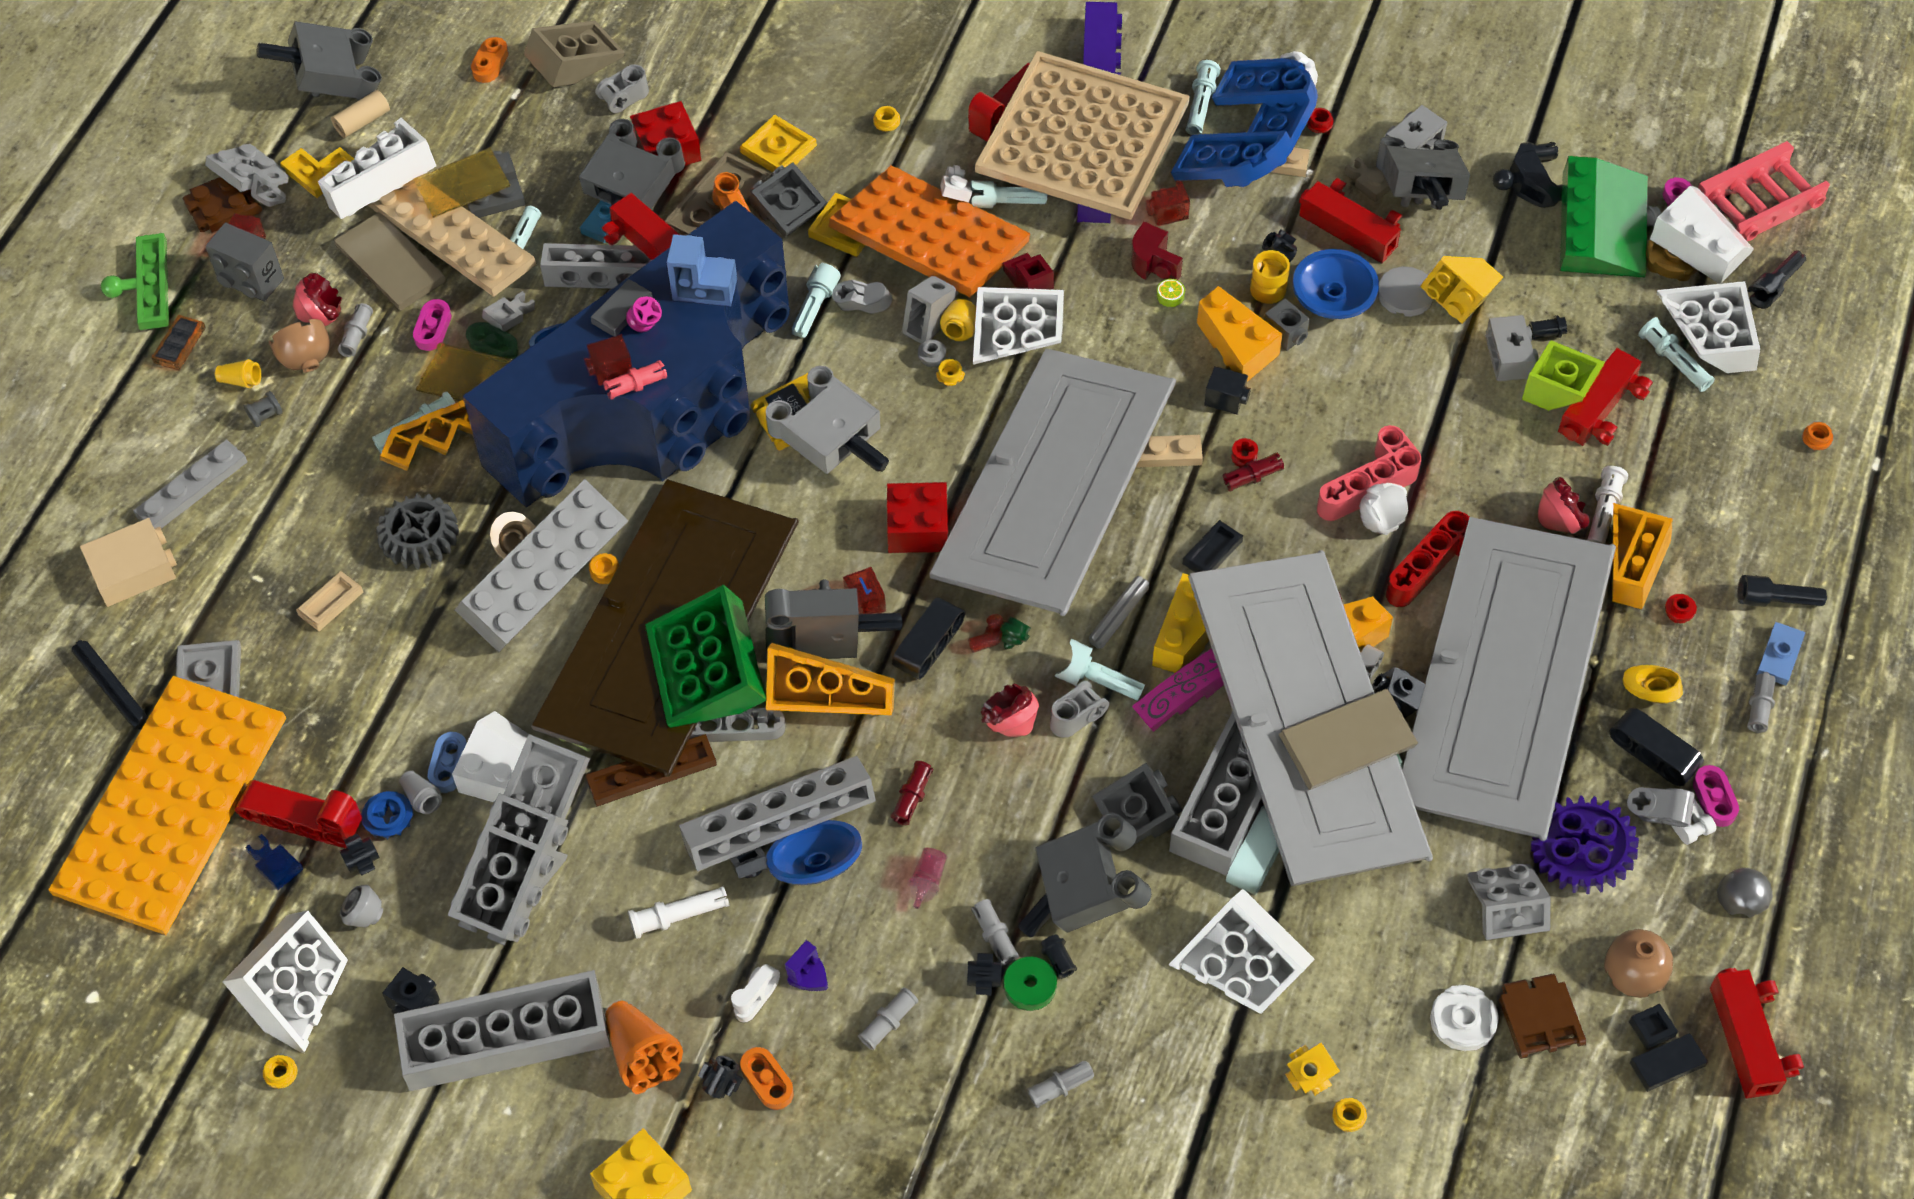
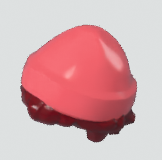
M318 273L308 274L296 285L293 300V309L296 317L305 323H310L309 319H318L325 326H328L339 317L341 312L340 304L342 297L337 296L339 291L336 288H332L330 282Z
M1562 477L1555 478L1553 483H1549L1543 490L1538 506V519L1540 524L1546 529L1574 534L1589 525V516L1583 513L1586 504L1582 501L1578 502L1579 494L1572 492L1571 486Z
M1015 683L1012 686L1006 685L1003 691L996 692L983 704L981 721L986 723L993 732H999L1008 737L1026 736L1033 730L1039 703L1026 686L1021 687Z

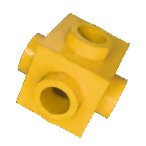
M1321 1042L1310 1050L1305 1044L1289 1054L1292 1061L1287 1064L1290 1071L1285 1073V1076L1295 1091L1302 1089L1304 1094L1312 1091L1314 1096L1332 1085L1328 1079L1339 1073L1340 1070ZM1306 1064H1312L1316 1067V1074L1314 1076H1307L1305 1074L1304 1066Z

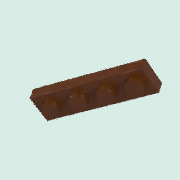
M706 734L688 740L669 777H666L663 773L628 761L585 776L596 807L717 766L708 738Z

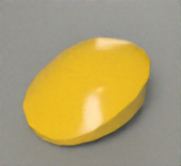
M1638 665L1630 667L1624 672L1622 679L1624 687L1640 699L1652 703L1666 704L1676 701L1683 694L1681 677L1671 669L1656 665Z

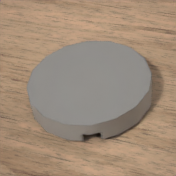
M1403 266L1386 272L1379 282L1378 298L1382 306L1391 313H1404V316L1408 317L1420 315L1427 311L1432 305L1433 299L1426 294L1420 285L1428 275L1414 267Z

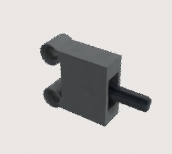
M295 21L288 38L289 47L265 43L257 45L256 55L258 58L291 62L298 90L311 92L314 97H319L320 94H328L360 100L377 90L382 79L380 72L373 67L362 66L359 70L356 69L355 64L364 63L373 42L371 34L364 29L354 28L350 30Z
M1381 138L1376 167L1383 172L1393 196L1401 197V206L1408 207L1412 198H1414V203L1421 204L1423 198H1429L1432 208L1442 210L1443 206L1448 205V199L1465 200L1470 173L1458 152L1459 145L1456 142L1439 139L1434 142L1433 150L1404 148L1405 142L1399 138Z
M826 579L819 582V589L797 591L773 589L765 594V619L767 625L765 629L766 657L769 645L774 643L826 659L857 658L858 632L900 631L902 629V616L900 613L859 614L857 588L831 589L829 581Z

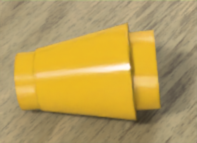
M250 359L218 365L215 369V378L219 383L252 388L261 381V368L257 362H253Z

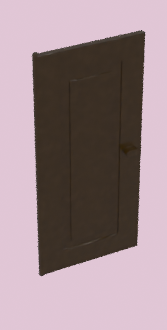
M666 479L532 723V730L663 773L666 777L671 776L697 723L672 728L667 725L645 624L722 585H725L742 600L747 622H749L799 520Z

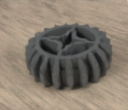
M416 493L414 498L409 499L405 495L403 502L394 500V508L385 507V516H379V526L376 527L377 541L387 559L391 558L395 565L402 562V565L407 569L411 564H414L419 570L420 565L426 563L431 568L433 560L436 559L442 562V554L451 555V546H456V536L459 535L458 521L451 507L448 504H444L440 497L433 500L429 493L424 498H421Z

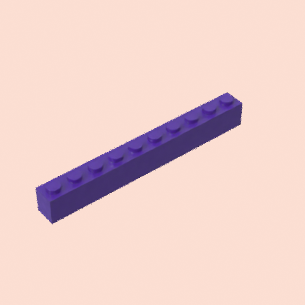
M1086 2L1083 64L1121 75V72H1115L1116 69H1121V53L1116 52V49H1121L1122 33H1117V30H1122V14H1117V2ZM1078 204L1077 222L1111 223V214Z

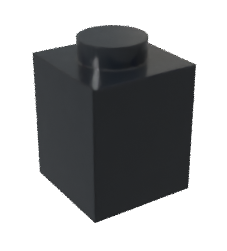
M1214 366L1206 387L1204 406L1238 415L1241 404L1246 405L1250 396L1251 388L1247 387L1248 375Z

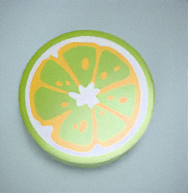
M1176 279L1161 281L1157 286L1156 297L1158 302L1166 307L1180 305L1185 298L1184 285Z

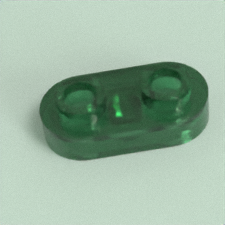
M476 322L466 330L469 347L496 362H511L519 354L516 338L487 322Z

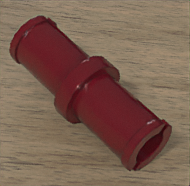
M1275 452L1255 462L1250 460L1245 463V466L1229 473H1224L1223 481L1225 485L1229 484L1227 486L1228 491L1231 492L1251 482L1254 484L1259 483L1261 478L1284 470L1282 458L1277 459L1280 458L1279 453Z
M915 761L906 784H902L899 790L901 796L890 816L896 823L905 826L909 825L918 802L923 801L925 796L923 791L930 775L934 771L928 763Z

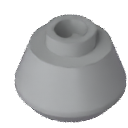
M369 885L356 886L350 891L341 906V919L348 926L366 928L370 924L375 925L383 913L382 902Z

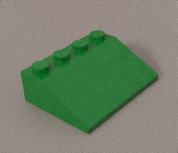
M1568 156L1562 176L1560 271L1645 278L1648 176L1598 158Z
M725 585L645 624L665 717L670 728L741 714L767 701L743 602Z

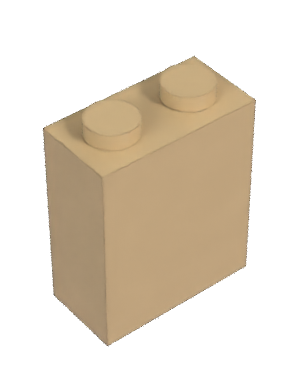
M150 518L80 546L107 607L176 579L172 567L176 566L177 563L170 548L167 550L163 549L162 545L166 544L167 541L160 526L154 528Z

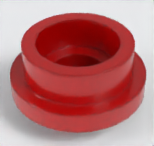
M1315 108L1306 125L1312 132L1326 133L1333 127L1334 120L1327 109Z
M1674 594L1667 599L1665 611L1671 621L1685 623L1695 616L1697 606L1691 597L1685 594Z

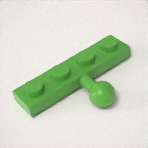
M164 233L136 237V278L121 280L117 276L110 275L101 282V291L110 298L120 296L123 291L137 289V324L140 330L169 326L167 239Z

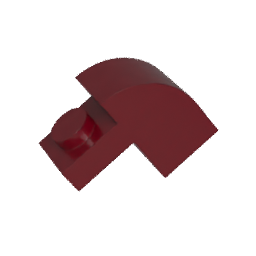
M1144 221L1134 234L1132 240L1131 264L1133 270L1144 280L1151 273L1162 279L1179 280L1182 273L1183 258L1167 251L1168 231Z
M1028 253L1003 262V271L1017 289H1054V271L1041 254L1031 257Z

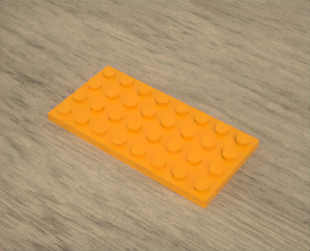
M172 676L48 889L49 892L61 899L167 935L233 816L235 807L248 782L254 778L285 722L286 716L284 712Z

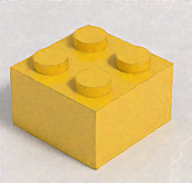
M644 1128L590 1173L594 1188L604 1199H683L692 1191L688 1175Z

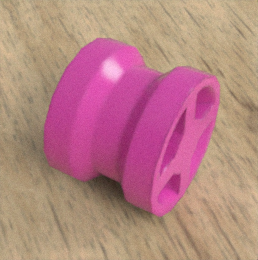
M644 296L638 298L627 311L626 320L628 325L637 332L649 331L661 318V306L652 297Z

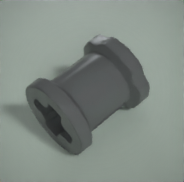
M271 391L266 392L265 397L254 403L243 405L248 417L256 427L261 426L262 421L275 414H283L280 404Z

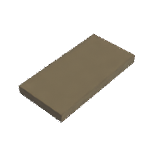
M725 152L664 221L677 233L686 236L721 211L720 207L715 205L712 200L714 181L718 174L729 172L738 178V188L747 206H749L750 188L760 180H763V182L771 178V173Z
M380 212L334 240L335 246L400 311L446 282L445 275Z
M1388 689L1282 730L1279 734L1309 790L1412 749L1418 744Z

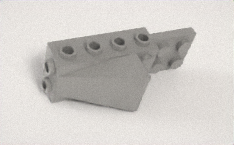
M531 734L528 735L504 794H498L490 809L489 818L478 837L473 856L465 868L462 882L452 899L448 916L460 920L458 926L475 933L478 928L488 932L486 938L505 945L507 940L518 942L520 937L526 934L530 924L528 917L532 907L539 903L543 892L542 889L567 859L568 855L558 851L557 848L558 845L563 844L567 837L568 828L566 826L569 820H566L565 817L590 758Z

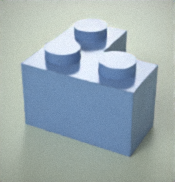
M673 234L667 259L672 300L731 306L737 282L735 259L706 257L703 237Z

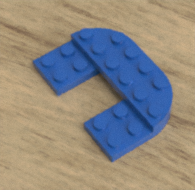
M1286 58L1232 61L1212 96L1215 105L1231 106L1261 103L1262 105L1247 132L1191 135L1171 171L1174 180L1222 179L1226 187H1245L1252 181L1282 166L1295 147L1317 103L1318 93L1309 71L1304 68L1302 63Z

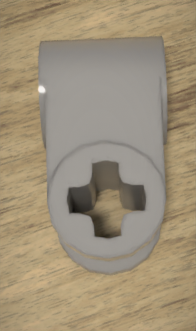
M637 64L626 66L611 77L603 79L597 85L595 93L598 98L607 102L611 112H622L628 106L644 99L648 95L649 87L645 70Z
M1083 681L1053 703L1050 729L1058 737L1067 738L1073 736L1090 722L1099 719L1108 709L1109 702L1105 698L1101 699L1092 690V684L1089 681ZM1066 716L1069 717V719H1063L1061 717Z
M1640 787L1634 789L1629 794L1627 806L1632 813L1644 822L1689 827L1691 825L1695 794L1682 789Z

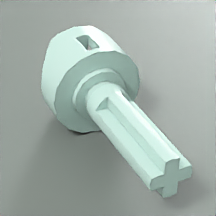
M1070 640L1073 653L1071 663L1061 672H1056V678L1077 686L1079 679L1083 680L1085 676L1093 682L1136 701L1139 700L1145 686L1144 683L1097 662H1091L1092 657L1090 654L1093 648L1076 640Z

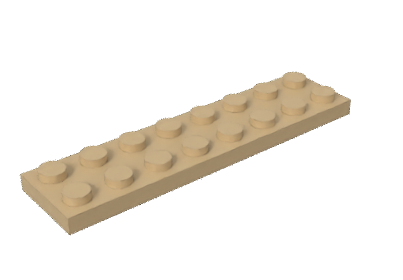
M421 177L409 181L400 189L393 190L382 196L378 201L367 205L375 212L382 213L393 225L493 297L537 265L534 256Z

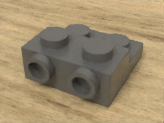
M493 151L486 158L478 160L467 158L460 165L455 166L469 211L478 218L526 205L509 151L504 153Z
M794 162L786 167L783 165L779 166L771 173V178L765 182L763 180L758 181L749 190L751 193L748 202L765 221L769 219L784 237H787L819 214L827 204V201Z
M1147 763L1092 796L1102 815L1110 812L1117 813L1135 828L1137 837L1132 846L1150 835L1157 838L1175 827L1179 819L1178 814L1183 811L1175 796L1171 795L1168 797L1163 788L1168 786V783L1159 769L1153 771ZM1120 828L1114 832L1113 836L1119 832Z

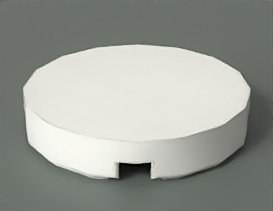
M1467 985L1451 986L1438 995L1433 1003L1430 1014L1432 1030L1439 1040L1450 1048L1461 1051L1477 1050L1487 1045L1495 1035L1499 1020L1497 1008L1493 1001H1490L1480 989Z

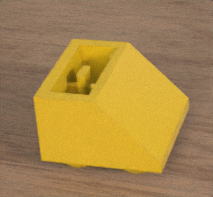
M1443 256L1420 287L1430 298L1436 300L1445 308L1450 316L1463 324L1503 279V276L1483 258Z

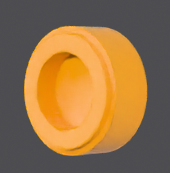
M608 553L596 555L589 563L591 578L596 583L609 584L619 567V562L615 556Z

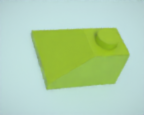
M1550 340L1528 375L1522 400L1548 411L1582 402L1605 362Z

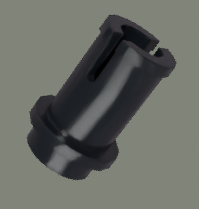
M1555 315L1554 319L1529 322L1532 340L1550 336L1561 338L1563 334H1567L1565 317H1559V315Z
M1055 934L1041 942L1043 947L1041 952L1049 958L1057 973V977L1063 979L1072 975L1077 970V967L1064 946L1066 941L1060 938L1058 934Z

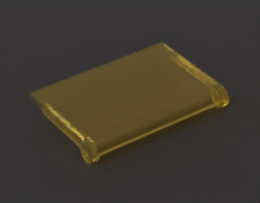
M491 148L413 178L433 218L510 187Z
M440 342L437 345V353L421 376L416 391L443 397L442 393L447 391L453 400L461 401L464 400L463 396L514 359L454 347Z

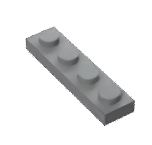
M226 439L134 509L136 517L140 521L150 518L154 528L160 526L162 529L248 462L246 456Z

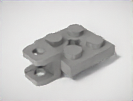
M244 144L237 148L222 150L206 156L205 166L240 192L252 189L251 196L266 206H274L286 201L285 193L278 188V185L288 183L289 177L285 173V169L259 151L255 146Z

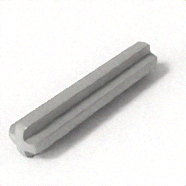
M1137 576L1132 580L1090 634L1089 643L1092 646H1095L1097 649L1105 646L1148 590L1149 582L1146 579Z

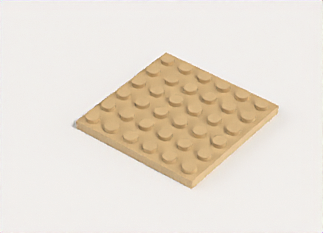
M1037 51L975 164V172L1131 220L1189 104L1190 96Z

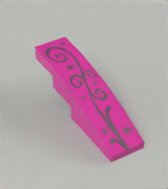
M1208 650L1182 667L1132 706L1153 732L1177 712L1182 715L1203 696L1208 699L1224 685L1213 650Z

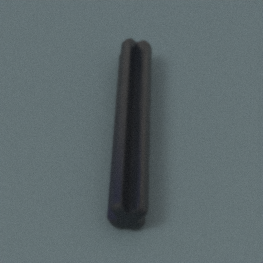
M78 640L71 649L72 653L132 728L141 730L148 719L146 713L88 641Z

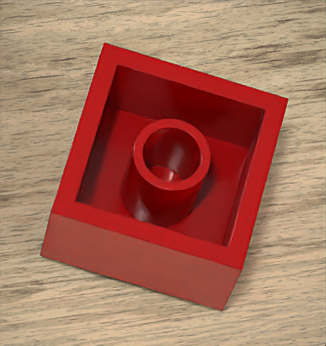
M682 101L630 116L638 142L637 148L658 156L657 144L662 139L671 137L677 139L681 144L685 166L702 161L699 138Z
M947 482L887 483L888 553L941 552L948 539Z

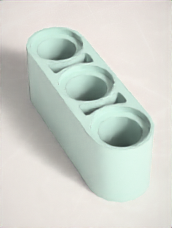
M1264 805L1252 824L1226 877L1227 883L1244 889L1253 895H1257L1279 853Z

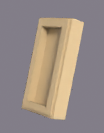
M340 571L297 608L296 611L298 616L317 631H321L364 592L358 583Z

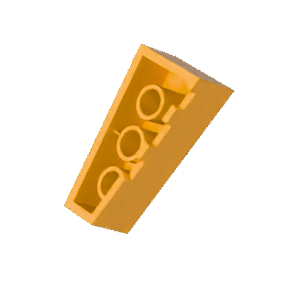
M771 643L769 645L767 655L766 710L892 715L894 710V678Z

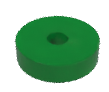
M1023 957L1014 961L1008 967L1004 976V992L1007 999L1014 1006L1022 1010L1034 1011L1044 1008L1053 1000L1057 990V977L1054 969L1048 962L1037 957ZM1032 980L1036 985L1028 987L1025 985V982Z

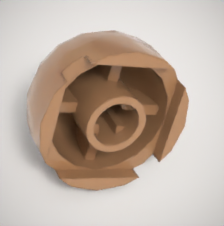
M309 319L311 325L301 326L300 322H296L282 328L272 336L274 342L269 341V345L276 359L284 367L297 371L303 370L305 373L319 368V363L325 359L330 345L328 332L321 320Z
M1634 929L1625 931L1613 940L1605 955L1604 969L1606 973L1608 971L1609 977L1613 980L1612 984L1617 990L1628 996L1644 998L1648 997L1649 994L1656 993L1657 991L1660 992L1664 989L1672 975L1674 958L1670 947L1661 936L1652 931Z

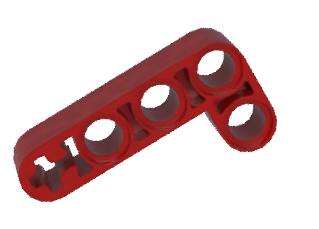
M1030 63L1024 65L993 97L983 92H978L973 97L968 109L969 132L988 142Z
M1461 511L1448 512L1392 571L1386 590V598L1391 605L1395 607L1409 605L1455 555H1460L1470 516Z
M256 780L248 782L235 807V812L239 816L251 822L341 848H347L344 840L355 835L362 821V815L356 801L344 792L331 790L326 799L322 800Z

